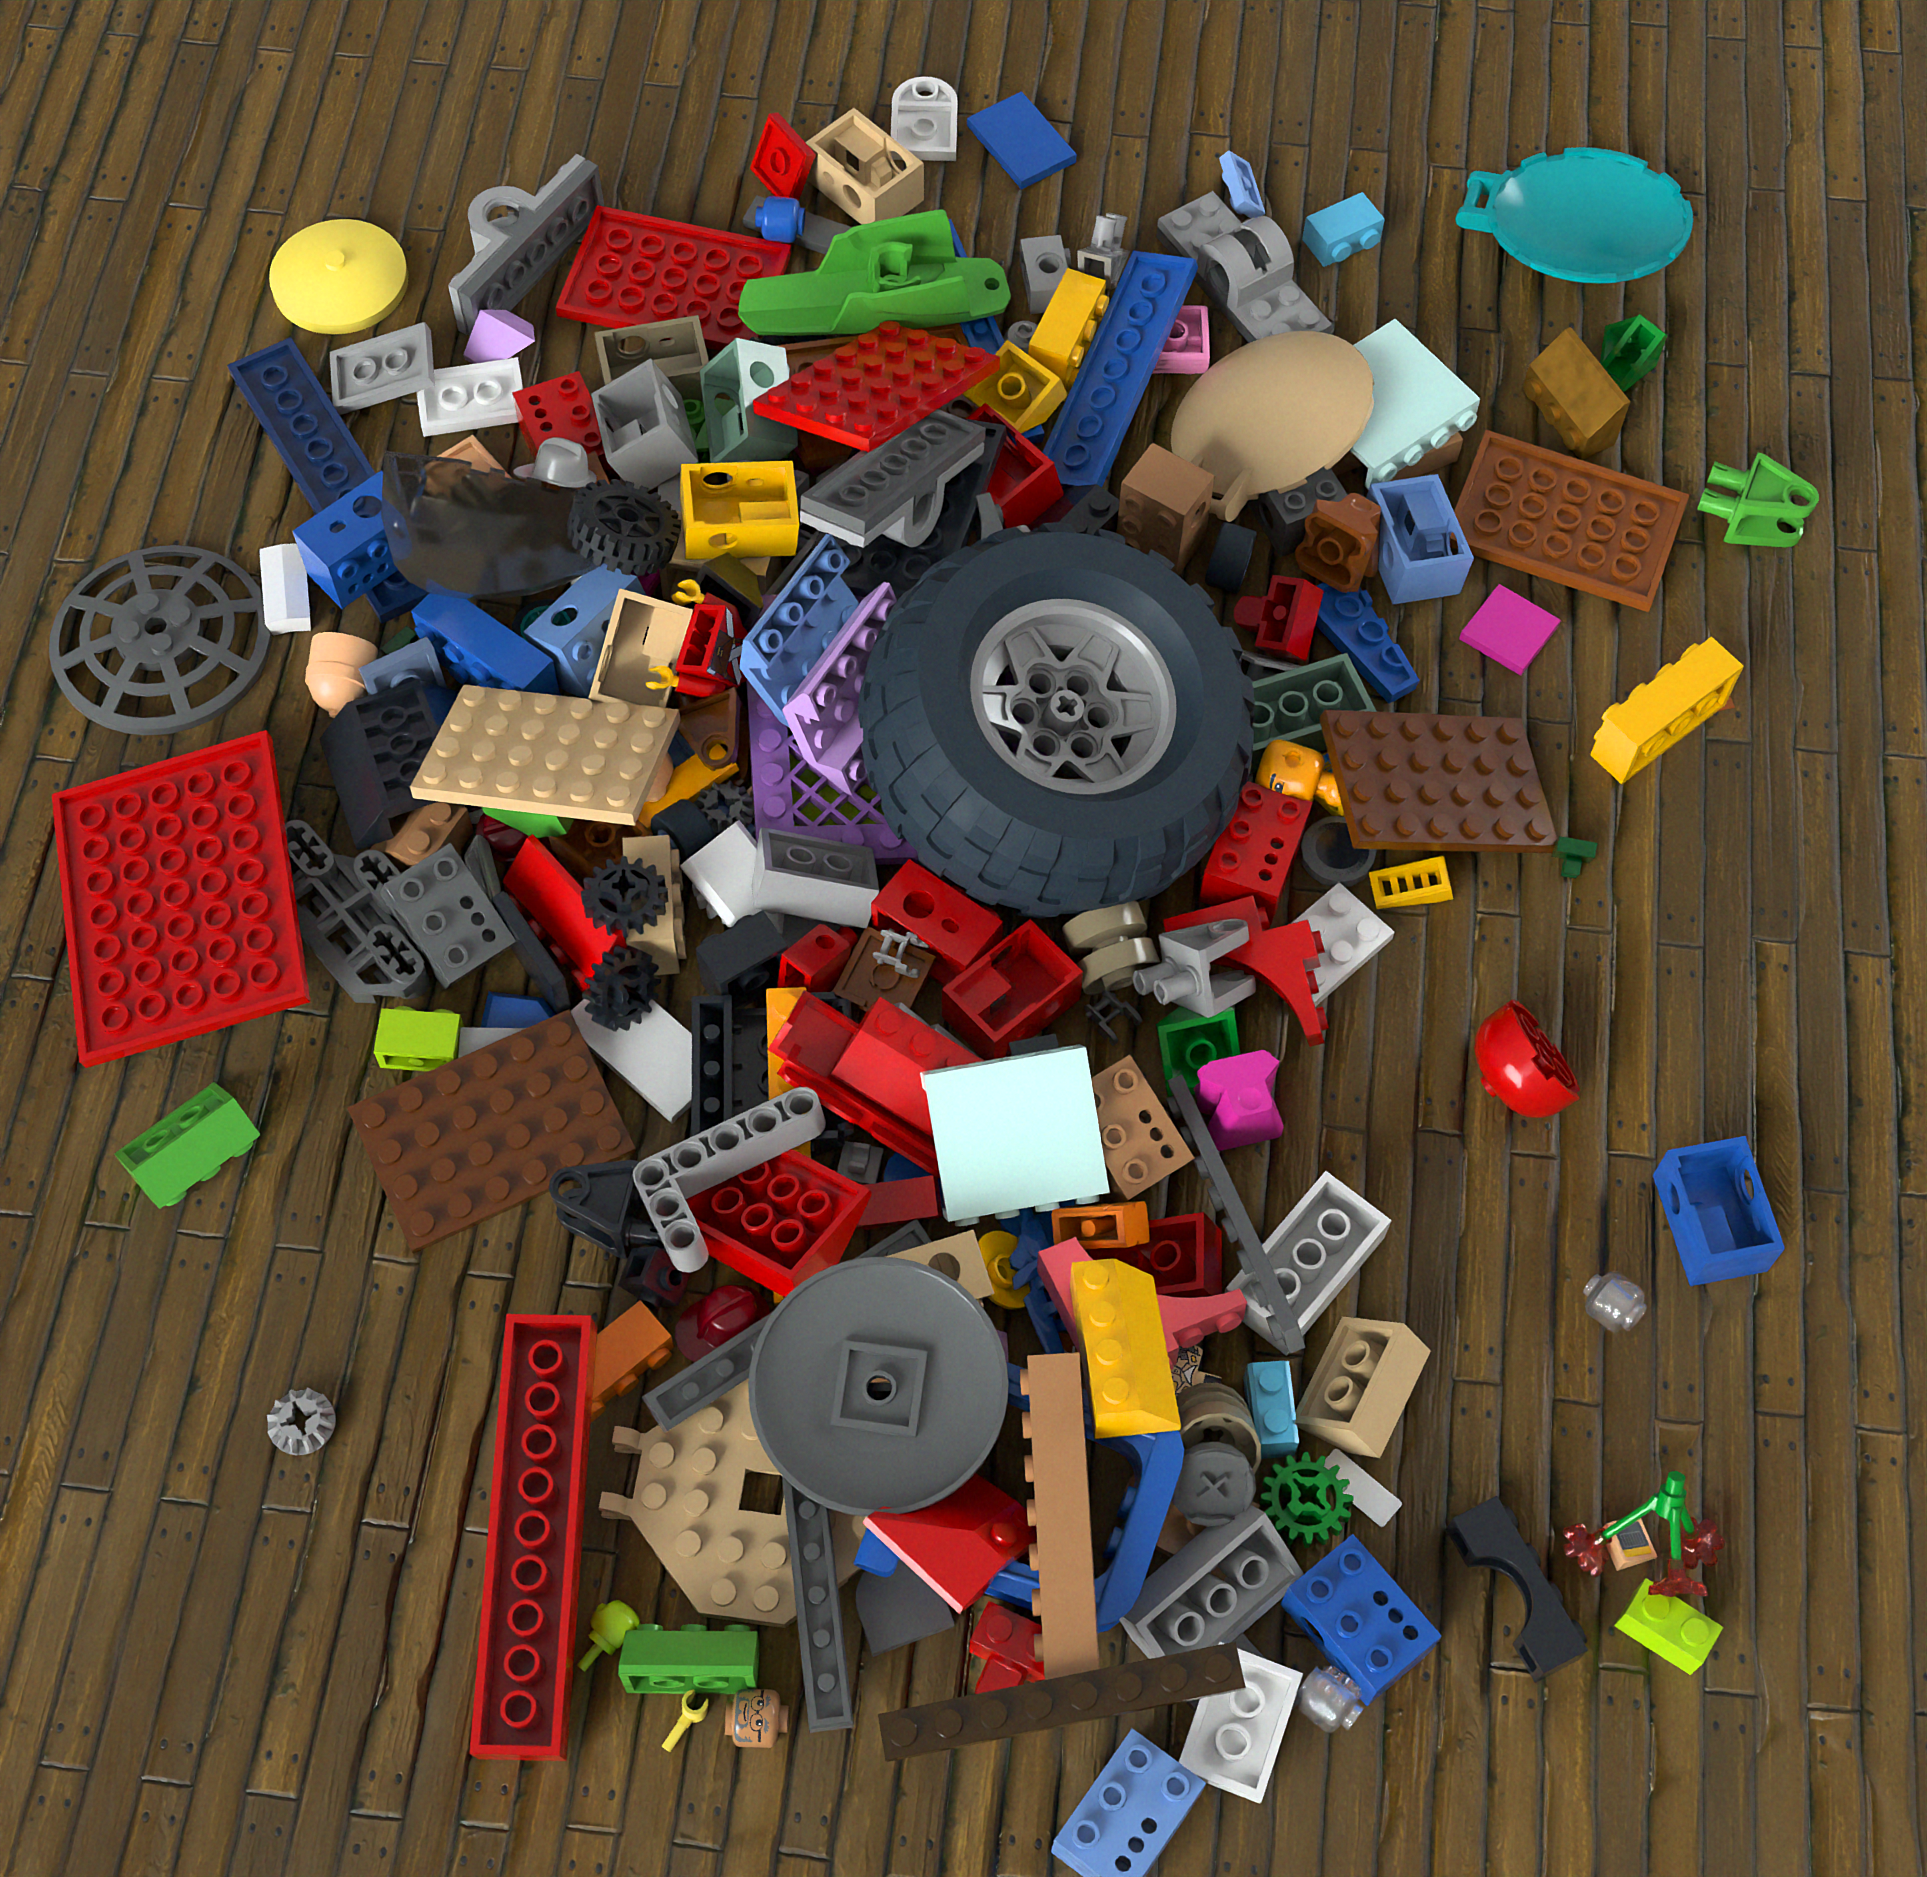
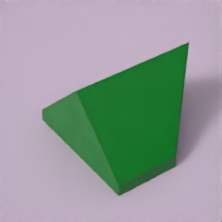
M1642 314L1606 325L1600 364L1619 388L1625 392L1657 366L1667 334Z

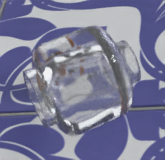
M1611 1271L1603 1277L1599 1274L1594 1275L1583 1290V1294L1587 1296L1584 1306L1586 1313L1611 1332H1618L1622 1329L1630 1331L1639 1322L1647 1309V1305L1643 1303L1645 1299L1644 1291L1618 1271Z
M1328 1665L1323 1670L1316 1666L1296 1694L1301 1698L1298 1706L1299 1711L1327 1733L1335 1732L1341 1725L1349 1730L1364 1710V1708L1357 1704L1362 1695L1361 1687L1333 1665Z

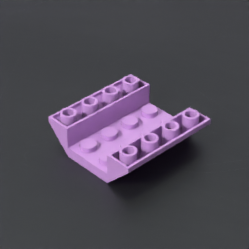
M886 582L879 585L861 601L782 708L803 758L842 791L850 795L867 777L861 748L863 728H860L858 718L860 688L863 684L870 651L890 611L897 602L891 584Z

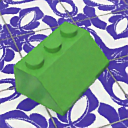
M213 1082L118 1150L114 1155L149 1199L161 1209L165 1205L171 1206L183 1199L187 1194L186 1190L199 1180L206 1181L217 1174L221 1168L220 1165L230 1157H238L246 1153L254 1145L253 1141L260 1136V1133L234 1097Z
M641 1624L637 1626V1630L625 1631L618 1674L626 1693L685 1694L689 1690L694 1689L695 1694H736L739 1689H758L760 1648L758 1632L750 1631V1627L745 1625H727L724 1627V1631H707L706 1626L687 1624L682 1625L680 1631H663V1626Z

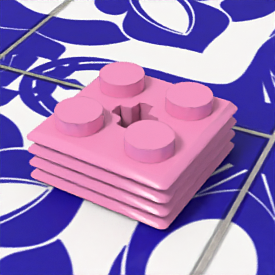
M1182 305L1152 374H1204L1208 370L1210 345L1207 306Z

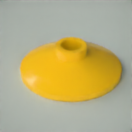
M992 1231L983 1235L977 1242L994 1294L988 1298L998 1306L1006 1309L1016 1310L1025 1307L1023 1298L1030 1293L1029 1285L1026 1284L1017 1290L1013 1289L1012 1278L1017 1271L1010 1268L1009 1261L1010 1255L1017 1247V1237L1004 1231Z

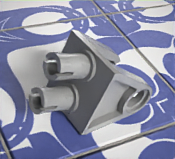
M1228 919L1159 934L1162 962L1133 973V983L1136 990L1142 995L1154 991L1160 1003L1165 1005L1171 1001L1207 1018L1217 1015L1252 995L1256 991L1255 976L1244 975V970L1228 971L1209 976L1211 961L1249 940L1247 922L1241 919Z

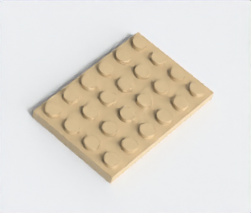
M463 685L410 786L412 796L416 799L635 826L681 721L679 709L621 702L606 704L586 698Z

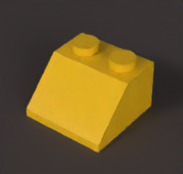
M1006 340L995 354L1000 356V370L962 394L977 407H981L986 402L1017 431L1023 433L1044 423L1067 396V392L1061 378L1013 343Z

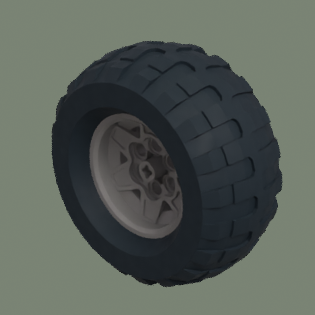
M1043 523L1039 528H1034L1030 532H1022L1017 527L1003 529L977 541L970 547L965 546L931 566L922 574L920 580L910 590L903 593L890 611L870 651L858 700V718L860 728H863L861 748L868 780L872 791L879 793L882 800L881 806L884 818L898 840L906 838L910 845L918 852L917 862L939 879L944 874L954 883L964 887L965 893H967L972 901L987 907L999 903L1015 908L1016 915L1028 918L1044 919L1045 917H1054L1059 914H1068L1070 918H1075L1089 910L1108 908L1131 901H1144L1168 888L1176 879L1185 874L1202 859L1228 826L1236 812L1240 792L1247 783L1251 769L1254 730L1252 729L1254 719L1253 708L1255 705L1252 680L1242 673L1240 657L1243 651L1231 627H1223L1218 623L1212 611L1215 603L1197 583L1189 586L1181 577L1171 571L1175 564L1156 551L1150 549L1146 555L1135 548L1125 545L1124 536L1099 528L1091 535L1076 533L1071 524ZM1009 671L1012 672L1015 685L996 686L1001 677ZM1030 686L1039 688L1042 694L1035 693ZM1067 688L1074 689L1078 692V694L1068 690ZM1013 716L1021 717L1026 724L1018 723ZM1088 719L1097 722L1100 728L1091 725ZM1123 737L1119 756L1111 739ZM1003 739L1010 743H1018L1015 755L1010 751ZM1033 747H1036L1038 750L1046 753L1047 756L1039 754L1037 751L1034 750ZM1071 749L1080 751L1084 758L1077 757ZM1059 769L1069 777L1081 776L1082 779H1060L1052 776Z

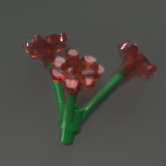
M1670 1471L1666 1483L1660 1486L1659 1493H1654L1647 1502L1607 1529L1600 1528L1591 1534L1587 1532L1586 1527L1581 1523L1570 1525L1563 1529L1564 1536L1571 1541L1563 1546L1567 1556L1573 1558L1578 1555L1579 1567L1585 1572L1590 1570L1594 1577H1598L1604 1571V1565L1609 1561V1554L1604 1547L1612 1542L1614 1535L1652 1510L1660 1517L1668 1519L1670 1522L1669 1539L1671 1540L1669 1548L1671 1559H1667L1668 1577H1664L1661 1581H1653V1585H1649L1648 1595L1652 1596L1660 1594L1665 1597H1675L1676 1593L1708 1596L1703 1582H1695L1690 1577H1686V1568L1696 1569L1699 1559L1708 1567L1714 1566L1718 1562V1558L1713 1550L1723 1549L1726 1543L1721 1535L1714 1534L1718 1527L1713 1520L1706 1518L1699 1524L1694 1517H1690L1685 1506L1687 1492L1683 1488L1686 1477L1678 1471ZM1680 1519L1683 1524L1682 1528L1680 1527Z

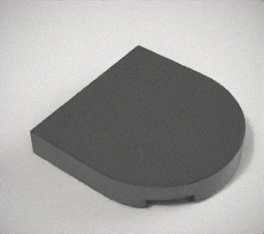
M899 1560L895 1572L890 1577H881L865 1571L856 1590V1608L873 1657L954 1627V1621L947 1602L905 1562Z

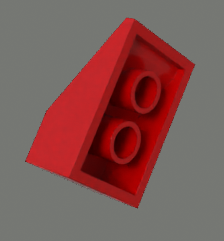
M1205 1212L1149 1220L1150 1238L1147 1243L1126 1248L1090 1249V1257L1093 1260L1114 1258L1152 1275L1156 1294L1198 1298L1222 1294V1230Z

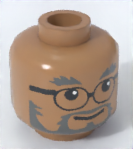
M739 1689L734 1699H727L725 1735H732V1740L736 1746L771 1748L777 1744L779 1733H788L789 1706L781 1705L780 1696L777 1691L771 1689Z

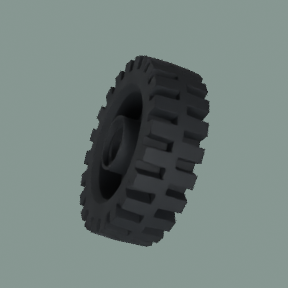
M603 479L598 480L597 484L593 482L588 483L585 488L582 487L578 494H576L567 523V535L570 540H573L572 545L575 549H582L581 555L586 559L594 557L592 563L600 567L605 563L608 565L607 570L615 572L616 568H621L622 574L630 575L631 571L634 570L637 576H641L646 571L649 574L657 573L658 568L662 570L666 567L667 563H670L679 540L681 520L678 519L677 511L671 510L672 505L667 500L660 502L661 495L656 492L651 495L648 494L649 488L641 485L639 489L634 488V483L626 481L624 486L617 479H611L610 484H608Z

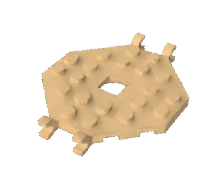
M749 1378L666 1433L663 1432L659 1424L647 1433L615 1426L612 1438L615 1452L641 1454L633 1499H628L615 1493L602 1492L599 1510L602 1511L601 1516L603 1518L625 1519L633 1522L699 1616L786 1628L797 1620L785 1499L783 1498L781 1515L739 1510L745 1475L752 1471L781 1475L765 1453L756 1434L749 1405ZM829 1508L839 1589L848 1582L850 1577L861 1570L853 1562L866 1530V1526L863 1524L866 1517L845 1514Z

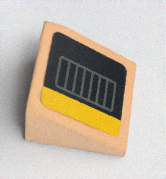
M1641 1518L1604 1541L1617 1571L1657 1558ZM1617 1521L1606 1523L1600 1530V1533Z

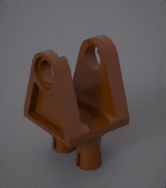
M673 687L672 695L674 696L677 709H679L681 720L677 728L680 735L684 737L703 764L710 770L716 771V769L724 768L731 763L739 764L741 769L738 778L730 781L735 786L745 787L751 778L747 706L735 687L725 688L723 693L709 696L699 701L697 696L677 692L675 687ZM720 744L727 754L719 760L709 758V752L712 747ZM726 779L721 784H727L729 780Z

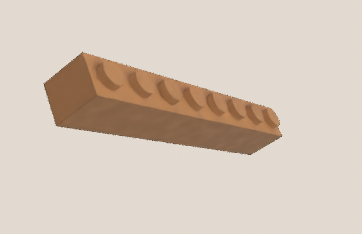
M1079 1352L1028 1355V1369H1020L1021 1394L1029 1395L1030 1412H1022L1024 1438H1032L1033 1454L1025 1455L1026 1482H1034L1035 1499H1027L1028 1526H1036L1037 1543L1029 1544L1031 1571L1039 1570L1040 1588L1032 1589L1033 1616H1041L1042 1634H1034L1035 1661H1044L1045 1680L1100 1669L1082 1369Z

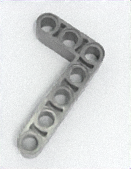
M808 1087L792 1089L642 1160L634 1168L633 1179L641 1199L673 1265L682 1272L697 1271L704 1266L709 1255L699 1226L685 1199L819 1136L825 1129L826 1120L818 1095L813 1089ZM691 1243V1244L688 1245L687 1247L681 1248L682 1246Z

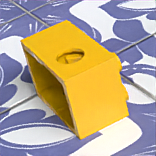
M793 461L681 464L680 508L685 560L714 559L726 552L735 558L796 556L800 524ZM715 472L727 473L732 477L728 483L722 485H710L703 481L705 476Z

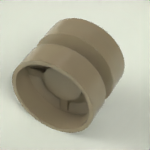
M1137 901L1086 911L1071 919L1062 927L1061 931L1070 955L1073 957H1085L1076 964L1083 971L1082 989L1085 994H1101L1104 990L1110 992L1133 985V973L1135 971L1161 963L1152 939L1146 937L1137 938L1147 929Z

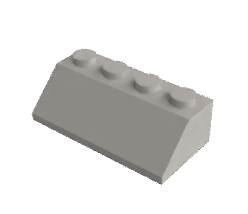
M1250 1505L1245 1512L1242 1510L1240 1514L1234 1516L1235 1520L1228 1524L1206 1527L1143 1582L1140 1594L1132 1609L1120 1618L1119 1621L1133 1642L1149 1659L1215 1646L1219 1642H1232L1282 1599L1287 1588L1304 1575L1265 1512ZM1218 1567L1226 1577L1223 1581L1210 1572Z

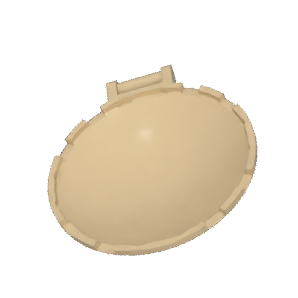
M1292 331L1250 342L1216 362L1189 389L1173 421L1171 431L1172 453L1215 475L1212 496L1222 499L1211 498L1209 513L1216 514L1221 520L1232 522L1248 500L1258 499L1260 493L1278 490L1279 494H1282L1308 483L1306 477L1322 467L1326 470L1330 469L1353 447L1364 431L1373 410L1374 400L1372 394L1373 385H1375L1373 374L1360 351L1346 340L1331 334L1316 331Z

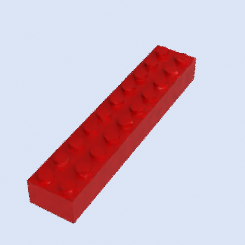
M506 1314L469 1753L477 1759L567 1761L597 1326L591 1315Z

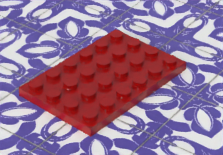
M597 205L555 307L557 317L614 329L698 315L705 347L722 351L735 338L749 340L751 337L762 338V335L753 332L738 316L740 296L747 280L784 275L792 254L791 245Z
M884 321L866 334L859 335L854 341L844 347L837 348L832 354L822 360L815 361L810 367L792 375L788 380L768 389L766 393L754 399V414L866 452H871L1000 370V356L987 353L983 348L958 344L954 339H942L929 335L925 330H913L900 326L896 321Z

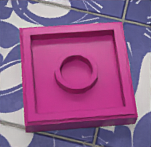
M1499 584L1462 630L1459 639L1521 676L1557 630L1561 620Z

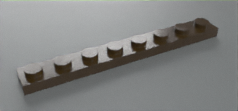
M1235 1641L878 1714L885 1761L891 1762L1245 1690L1246 1686Z

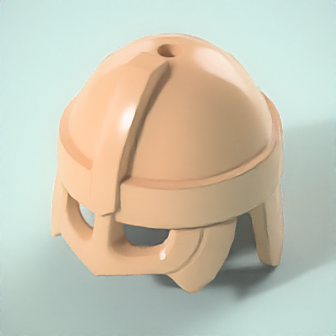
M336 632L318 633L312 637L305 682L308 685L313 700L322 709L329 712V717L335 718L347 702L369 696L359 668L377 659L378 649L371 642L353 635Z

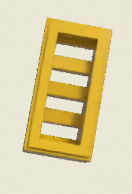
M1444 855L1369 872L1377 909L1437 903L1453 899ZM1436 875L1438 885L1430 886L1428 876ZM1421 877L1423 888L1415 890L1413 878ZM1399 879L1406 880L1407 892L1400 893ZM1382 881H1390L1393 895L1385 896Z

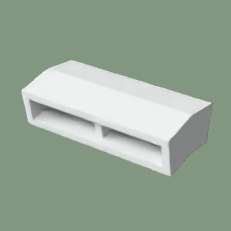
M279 544L259 549L265 625L273 636L294 631H311L307 572L297 544Z

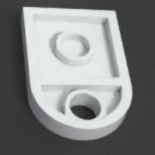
M916 77L902 83L895 90L892 98L891 137L919 160L956 161L958 101L954 89L946 82L933 77ZM921 91H929L933 94L929 96H921L918 93ZM891 151L893 160H903L897 152Z

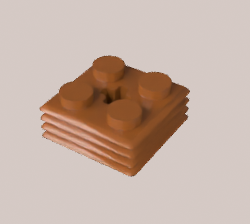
M575 818L567 834L559 837L549 836L551 849L585 879L594 878L593 868L595 866L602 870L606 869L607 859H611L615 865L620 864L623 856V838L653 836V833L638 819L635 826ZM597 840H600V841L605 842V843H600V844H599V843H596V841H597Z

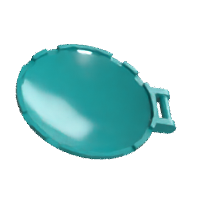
M1576 147L1564 148L1563 154L1547 156L1545 152L1530 156L1521 160L1520 167L1513 171L1506 170L1503 174L1473 171L1467 181L1468 192L1464 204L1458 209L1455 221L1461 228L1493 233L1499 244L1511 256L1528 267L1546 275L1583 283H1615L1649 275L1676 259L1689 241L1693 226V211L1690 201H1685L1680 194V185L1667 173L1657 174L1647 168V161L1608 149ZM1481 194L1489 195L1485 209L1477 207Z

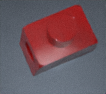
M825 924L817 925L781 954L777 988L806 987V991L810 994L811 992H831L835 988L849 960L851 948L858 943L856 933L849 927L841 926L834 932Z

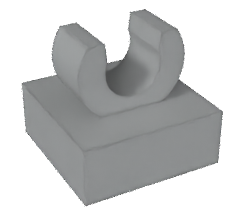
M845 1141L837 1173L861 1185L877 1183L884 1156V1148L874 1147L865 1143Z

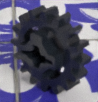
M622 856L620 864L617 865L611 859H607L606 869L602 870L595 866L593 868L594 878L584 879L585 890L581 891V898L585 917L593 919L595 929L606 925L607 935L609 936L616 929L622 930L624 938L628 937L630 929H635L640 935L644 934V924L647 923L655 927L658 925L657 915L665 916L666 914L665 903L669 902L665 877L664 875H657L654 864L646 869L643 868L642 858H638L634 864H628L627 857ZM624 892H628V894L626 895V901L623 902L622 899H624Z
M617 945L614 947L613 955L607 952L602 953L603 963L601 965L592 964L591 967L595 974L593 977L585 978L584 982L590 985V990L584 992L582 998L590 1001L584 1009L585 1012L593 1015L591 1019L593 1022L614 1032H617L618 1028L628 1031L631 1021L637 1024L642 1023L641 1013L643 1011L651 1013L652 1008L649 1002L651 999H658L659 994L653 990L655 986L661 983L660 978L653 976L658 971L659 965L651 962L652 955L631 945H627L626 948Z

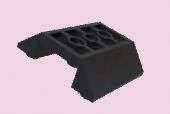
M416 680L347 702L319 738L357 850L394 838L388 818L439 802L413 798L410 786L459 694L458 691L426 681ZM464 805L468 813L482 809L481 806Z

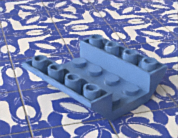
M826 534L748 633L742 644L739 669L779 722L789 728L790 726L782 708L860 604L840 577L850 564V560L831 534Z

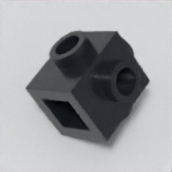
M657 1246L632 1248L617 1286L636 1296V1302L641 1300L648 1309L657 1311L660 1310V1307L679 1306L681 1299L687 1291V1282L691 1272L678 1270L673 1265L665 1248H658Z

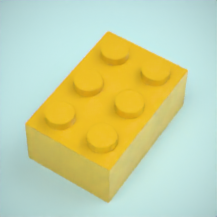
M1070 268L1066 269L1028 347V355L1061 378L1067 396L1109 303V296L1105 295L1106 280Z

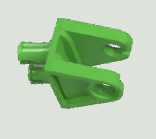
M1758 452L1751 469H1747L1746 472L1715 461L1707 483L1736 492L1737 497L1733 498L1705 488L1697 510L1727 519L1729 526L1723 539L1724 542L1786 548L1796 545L1801 539L1804 524L1802 518L1808 517L1815 509L1819 501V494L1812 484L1765 454ZM1792 495L1802 496L1809 504L1805 506L1795 505L1789 497ZM1781 522L1788 523L1794 528L1795 532L1784 533L1778 529L1777 524Z

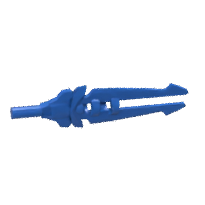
M1031 1207L1019 1209L1020 1215L1017 1216L1020 1223L1017 1247L1009 1257L1010 1268L1017 1271L1012 1278L1013 1289L1017 1290L1026 1284L1029 1285L1030 1293L1023 1298V1301L1045 1353H1065L1058 1332L1067 1329L1061 1318L1053 1319V1316L1058 1311L1049 1293H1044L1045 1285L1037 1272L1038 1252L1054 1246V1238L1042 1227L1039 1220L1035 1219Z

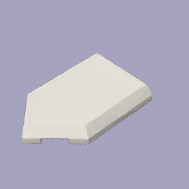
M740 820L680 865L681 869L724 923L731 928L740 918L746 915H755L762 911L761 909L753 908L752 880L758 843ZM765 912L778 932L782 934L784 913L771 914Z

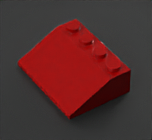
M790 1149L685 1200L699 1226L710 1256L779 1295L786 1297L803 1281L839 1263L872 1193L870 1189Z

